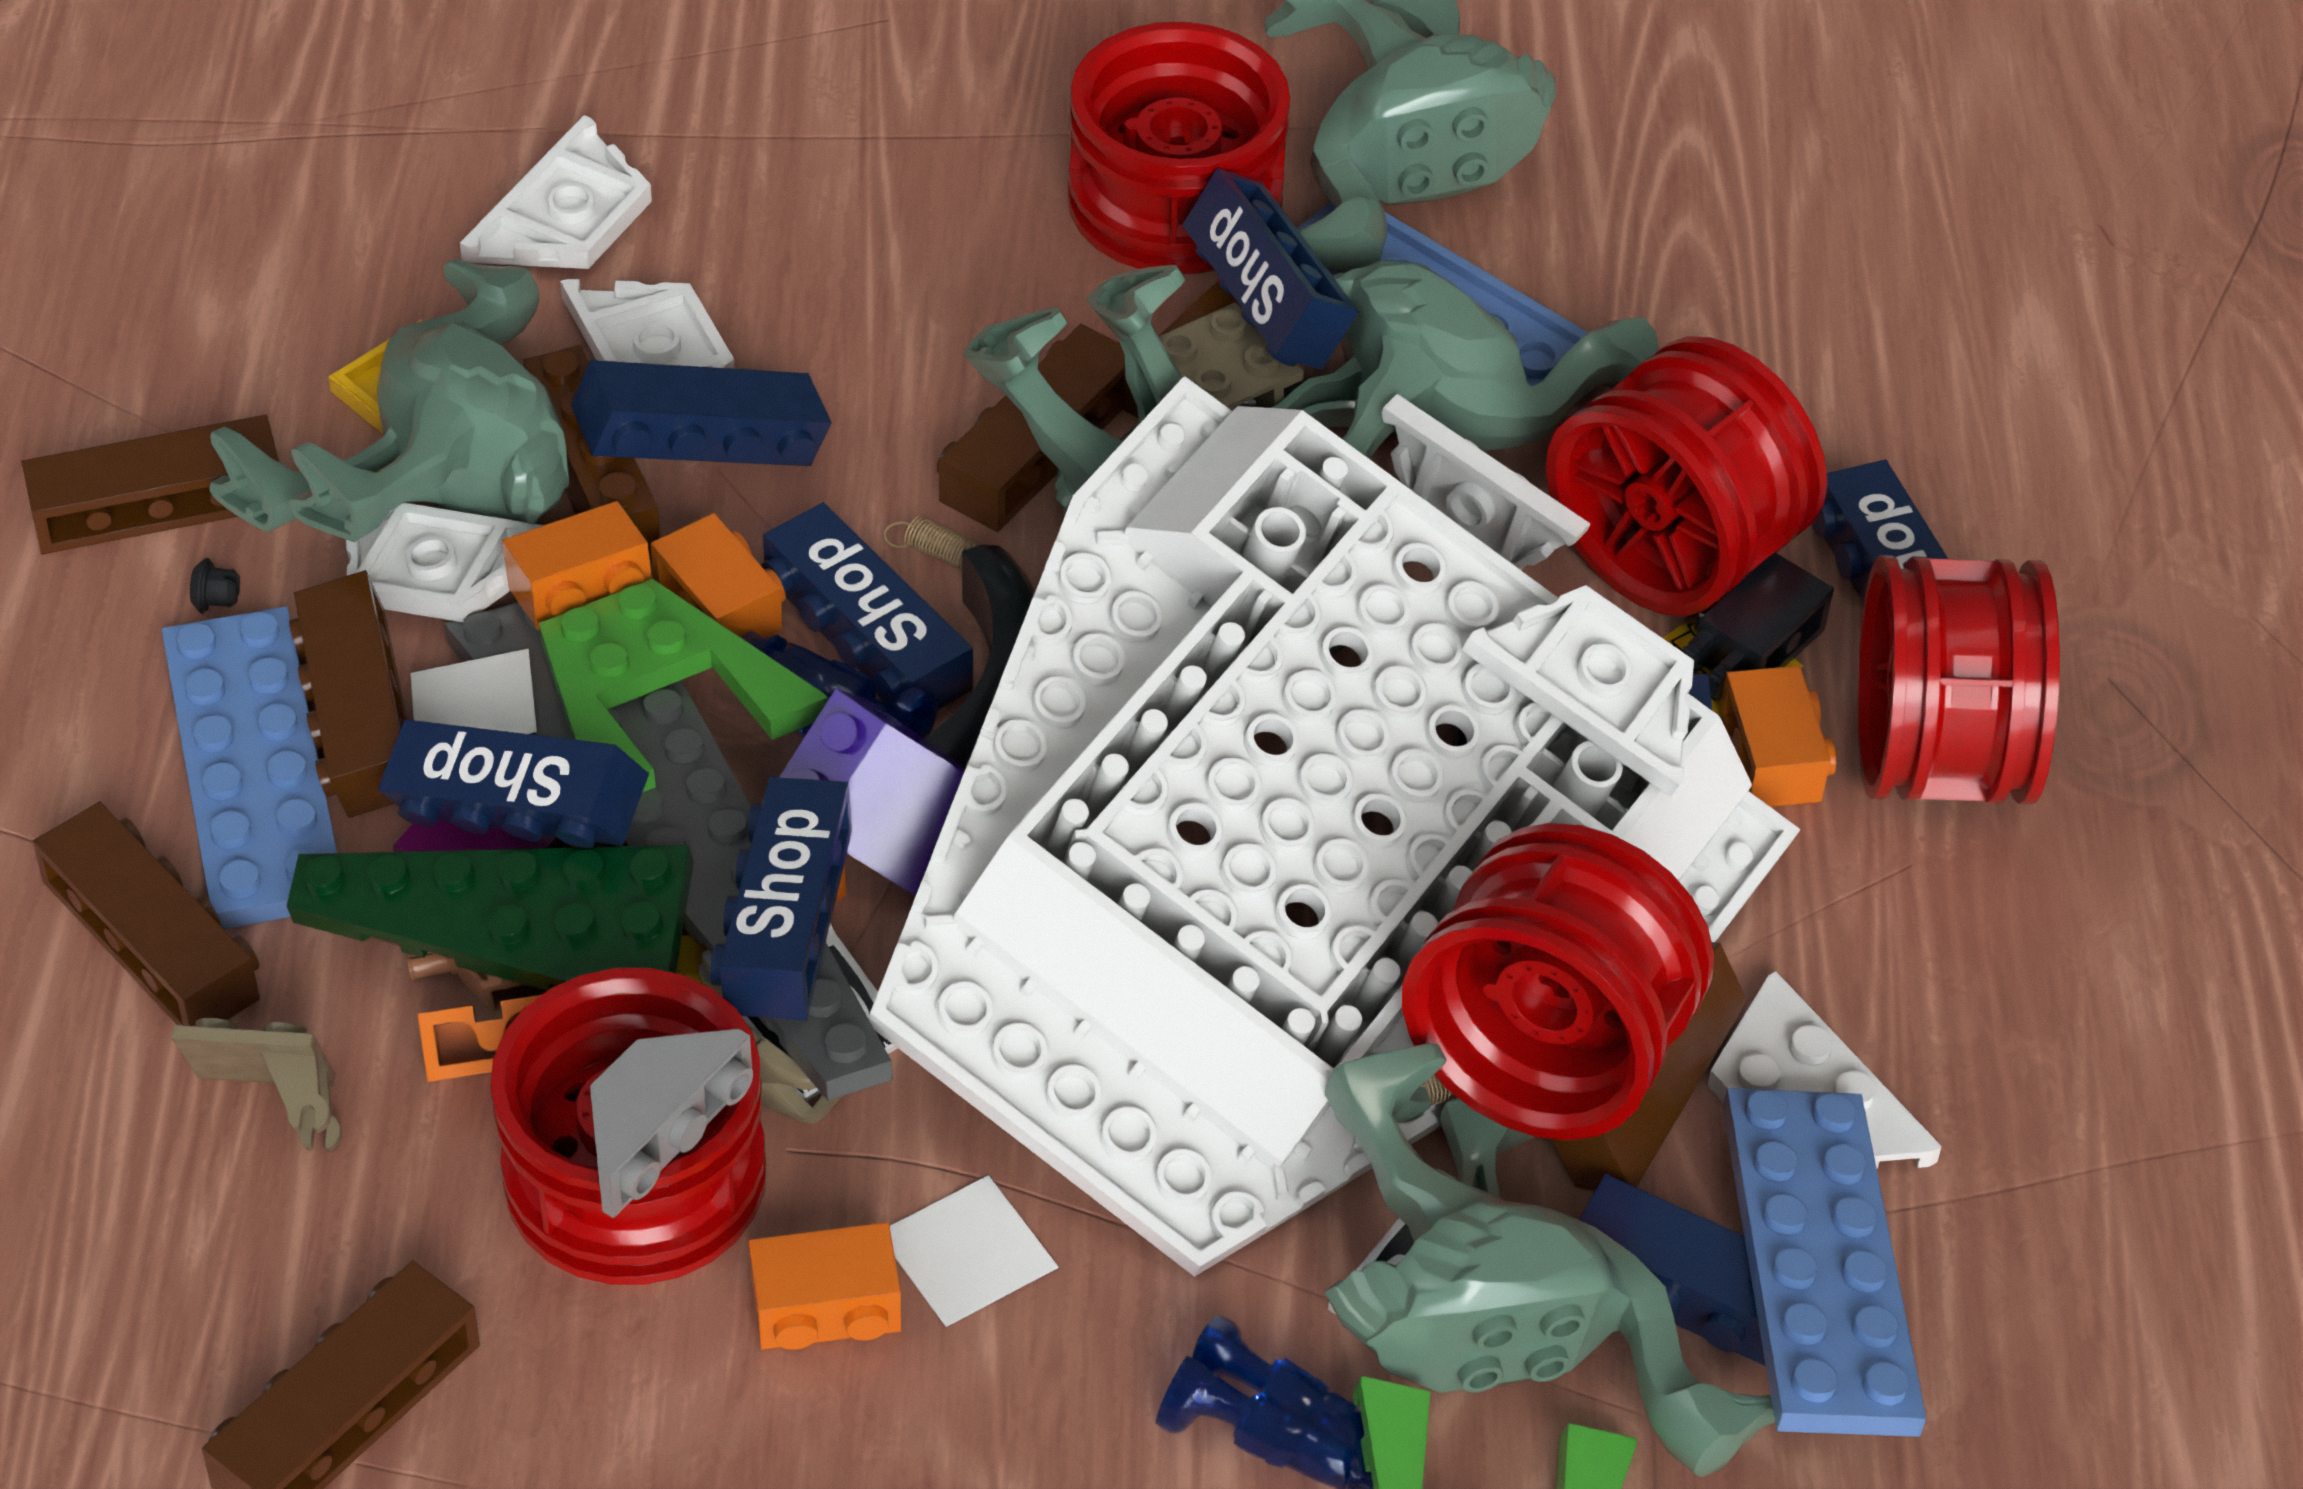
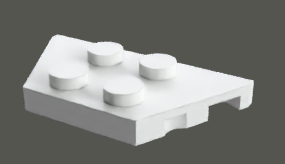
M583 115L460 242L461 258L468 263L589 269L652 202L651 184L636 168H632L626 163L625 155L615 144L607 146L597 135L596 123L592 118Z
M580 279L560 281L562 299L597 361L734 369L732 354L690 283L661 282L656 285H647L639 281H615V291L580 290Z
M1396 394L1383 407V422L1395 425L1399 445L1391 452L1395 473L1399 477L1400 482L1518 569L1522 570L1526 565L1533 566L1547 559L1555 549L1565 544L1568 547L1575 544L1589 529V522L1529 483L1522 475L1513 472L1480 450L1473 442L1462 438L1400 395Z
M402 503L390 511L380 526L356 542L346 540V550L350 563L347 565V576L367 570L380 601L386 610L463 623L468 616L482 612L510 591L502 539L544 525Z
M1587 585L1560 595L1553 604H1538L1516 614L1512 622L1487 632L1482 627L1473 631L1462 648L1464 653L1671 797L1684 779L1685 767L1680 766L1683 739L1688 733L1690 709L1687 706L1686 698L1692 688L1694 660Z
M1776 971L1768 975L1710 1071L1707 1086L1722 1103L1724 1102L1727 1088L1862 1094L1877 1168L1880 1161L1915 1159L1917 1168L1930 1167L1937 1163L1942 1146Z

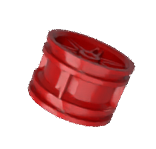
M1185 21L1156 22L1129 28L1106 38L1090 50L1075 70L1070 92L1071 154L1068 200L1070 215L1077 229L1095 249L1119 263L1137 269L1177 265L1182 274H1200L1213 271V267L1196 253L1195 248L1197 245L1182 225L1217 168L1263 183L1279 206L1283 207L1285 147L1289 127L1288 114L1291 98L1286 76L1277 61L1261 46L1238 33L1213 25Z
M1686 336L1667 343L1653 356L1647 358L1636 367L1626 379L1607 393L1594 398L1583 409L1574 413L1555 430L1547 450L1546 476L1550 497L1590 523L1589 529L1573 544L1574 548L1590 568L1616 592L1638 606L1662 615L1685 617L1704 612L1744 580L1751 571L1775 552L1777 553L1816 521L1824 506L1828 483L1825 456L1816 430L1798 399L1785 383L1759 359L1734 344L1712 337Z
M1880 555L1875 559L1870 571L1864 599L1857 672V736L1860 768L1864 789L1870 799H1885L1889 796L1892 788L1896 787L1897 794L1902 800L1934 799L2001 803L2005 801L2009 792H2011L2012 798L2018 804H2033L2038 801L2048 777L2054 748L2060 676L2057 602L2052 576L2047 564L2041 560H2027L2022 564L2018 572L2015 564L2009 559L1989 561L1929 559L1921 556H1912L1907 560L1904 569H1901L1898 559L1892 555Z
M1545 823L1520 828L1497 840L1477 863L1474 872L1462 885L1453 911L1448 913L1430 932L1423 946L1411 960L1402 983V1013L1409 1037L1414 1046L1430 1043L1438 1044L1441 1047L1447 1062L1434 1075L1448 1091L1472 1110L1506 1128L1540 1138L1575 1140L1597 1137L1621 1126L1639 1108L1647 1090L1652 1086L1666 1058L1667 1048L1685 1031L1693 1014L1702 1003L1713 978L1714 950L1708 925L1693 897L1668 869L1642 849L1619 837L1573 824Z
M612 968L583 974L550 988L527 1005L504 1032L493 1057L490 1084L494 1119L502 1146L500 1164L503 1175V1187L512 1221L525 1242L548 1263L576 1277L605 1284H652L682 1277L713 1262L739 1240L754 1220L765 1192L766 1180L765 1134L760 1120L762 1102L761 1061L753 1032L738 1010L715 990L684 975L658 969ZM740 1029L750 1035L753 1079L743 1098L732 1106L726 1105L707 1124L699 1142L688 1152L683 1153L680 1151L660 1171L655 1185L646 1196L639 1200L633 1199L614 1219L604 1213L601 1202L590 1085L637 1039Z

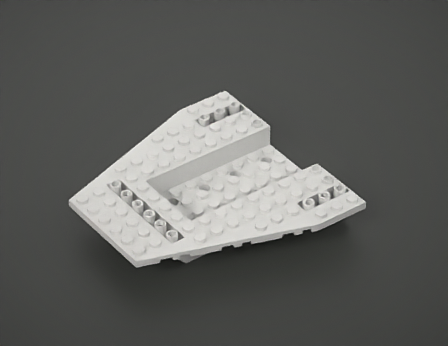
M1184 376L1071 499L868 1019L876 1032L1195 1277L1373 1168L1357 1138L1339 1122L1325 1096L1327 1081L1332 1072L1344 1062L1414 1046L1409 1037L1402 1013V983L1409 964L1423 946L1430 932L1448 913L1453 911L1462 885L1474 872L1480 859L1497 840L1520 828L1545 823L1582 825L1613 834L1645 851L1676 877L1693 897L1708 925L1711 941L1716 942L1801 829L1749 792L1752 783L1720 716L1689 693L1686 698L1687 706L1690 709L1688 733L1683 739L1680 766L1685 767L1684 779L1670 797L1464 653L1462 648L1473 631L1482 627L1485 628L1486 632L1512 622L1517 613L1538 604H1553L1558 600V597L1303 410L1237 406L1232 411ZM1415 561L1426 565L1431 570L1434 580L1419 582L1412 579L1404 571L1403 563ZM1337 645L1347 646L1359 655L1361 665L1357 667L1342 666L1332 658L1329 649ZM1446 723L1460 728L1465 734L1467 744L1452 746L1445 743L1439 738L1435 726ZM1261 732H1271L1278 735L1285 742L1287 752L1280 755H1272L1262 751L1257 746L1254 735ZM1370 811L1385 815L1391 821L1394 833L1389 835L1372 833L1363 824L1361 815ZM1184 821L1197 822L1208 831L1210 842L1203 845L1190 844L1180 837L1176 825ZM1293 902H1300L1310 906L1317 914L1318 924L1313 927L1296 925L1288 918L1285 906ZM1451 1100L1431 1105L1428 1110L1419 1116L1397 1123L1410 1145L1442 1126L1440 1114L1445 1103Z

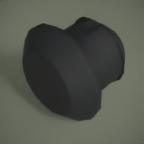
M209 558L203 559L193 568L190 581V600L201 614L208 611L209 605L230 608L237 603V596L240 593V576L234 569L214 568V564Z

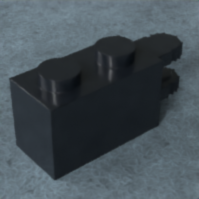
M1775 552L1751 571L1744 580L1732 588L1719 602L1716 601L1704 612H1700L1694 625V631L1698 634L1687 646H1684L1682 652L1694 660L1693 674H1696L1703 667L1711 670L1708 676L1711 699L1716 702L1722 698L1726 672L1785 667L1825 630L1834 587Z

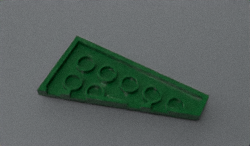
M689 845L593 847L591 849L539 848L298 854L286 907L293 923L359 941L376 937L398 943L404 953L425 958L428 952L454 958L457 967L548 991L550 988L580 975L612 968H653L676 973L694 861Z

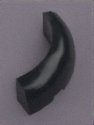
M982 544L962 551V602L975 617L985 636L990 650V657L986 668L974 691L964 704L945 723L924 737L926 741L965 768L968 765L1036 592L1027 575L1013 557L997 545Z

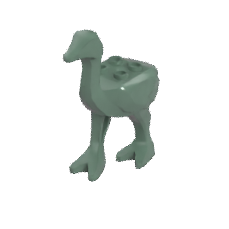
M1286 0L1279 9L1265 18L1264 28L1269 37L1289 36L1316 26L1337 23L1348 31L1359 46L1368 67L1365 73L1357 77L1337 97L1321 122L1312 151L1310 165L1313 176L1336 209L1325 218L1299 232L1326 267L1345 273L1352 269L1366 267L1371 263L1380 261L1388 235L1386 216L1381 203L1388 206L1439 201L1478 190L1497 182L1525 158L1539 140L1543 125L1557 96L1555 76L1550 70L1546 69L1543 62L1534 60L1527 53L1516 58L1513 53L1495 42L1482 40L1474 35L1460 36V14L1456 0H1370L1371 3L1368 0Z
M458 258L444 264L443 271L446 280L459 291L469 306L460 312L402 326L388 341L377 384L378 407L384 437L345 461L314 443L306 442L291 450L294 462L301 471L295 472L269 457L241 434L224 426L212 431L210 435L211 444L228 475L221 476L210 483L209 490L212 497L241 519L265 532H270L286 523L299 519L308 526L352 542L360 540L377 529L390 511L404 502L425 501L435 503L436 507L441 509L527 522L529 524L536 523L545 514L558 506L565 488L569 486L564 432L547 387L501 346L522 333L536 313L540 301L539 291L530 271L518 266L496 267L471 264Z
M1381 260L1371 263L1366 267L1332 275L1359 311L1340 341L1343 347L1345 364L1333 374L1309 378L1280 403L1271 408L1303 410L1325 427H1350L1346 436L1342 439L1364 456L1371 459L1373 453L1391 433L1397 434L1395 425L1383 422L1382 410L1398 394L1462 438L1473 442L1482 451L1510 449L1545 439L1564 419L1585 392L1599 385L1614 388L1626 379L1643 361L1653 356L1659 350L1656 332L1645 317L1610 321L1583 336L1559 360L1542 382L1531 387L1526 380L1515 337L1497 317L1487 313L1452 282L1443 279L1426 266L1417 263Z
M1177 265L1148 267L1115 274L1102 282L1085 299L1117 336L1125 354V379L1136 402L1139 421L1135 427L1125 433L1120 439L1095 427L1075 412L1053 391L1038 371L1039 351L1067 324L1058 307L1042 309L987 326L969 343L964 351V357L984 379L1002 390L1022 412L1041 451L1058 467V480L1055 483V488L1058 491L1056 500L1064 509V516L1073 495L1183 378L1151 323L1154 311L1185 282V276ZM1337 645L1329 649L1330 654L1339 652L1345 646Z
M1429 1043L1351 1060L1339 1065L1327 1081L1325 1096L1339 1122L1359 1141L1372 1164L1378 1187L1386 1206L1409 1227L1414 1244L1397 1265L1385 1261H1373L1372 1263L1365 1264L1361 1271L1354 1270L1345 1280H1339L1327 1289L1325 1294L1342 1326L1361 1340L1376 1355L1379 1364L1390 1374L1439 1393L1459 1390L1476 1393L1486 1391L1494 1386L1531 1379L1536 1382H1546L1572 1371L1612 1332L1620 1331L1629 1343L1637 1385L1652 1428L1668 1453L1699 1477L1703 1478L1722 1470L1737 1451L1762 1428L1775 1422L1771 1395L1734 1394L1712 1384L1700 1383L1690 1373L1682 1358L1675 1319L1666 1287L1634 1254L1596 1227L1562 1212L1538 1205L1502 1200L1495 1171L1496 1156L1534 1138V1136L1506 1128L1472 1110L1459 1098L1445 1103L1440 1119L1458 1170V1180L1450 1178L1422 1160L1408 1143L1397 1123L1417 1117L1430 1108V1097L1426 1089L1420 1086L1447 1062L1438 1044Z

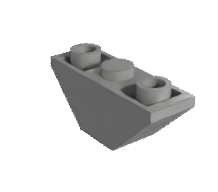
M740 1029L637 1039L590 1085L601 1202L604 1213L614 1219L633 1199L639 1200L646 1196L655 1185L660 1171L680 1151L684 1153L691 1150L703 1136L707 1124L726 1105L732 1106L743 1098L753 1079L750 1035Z

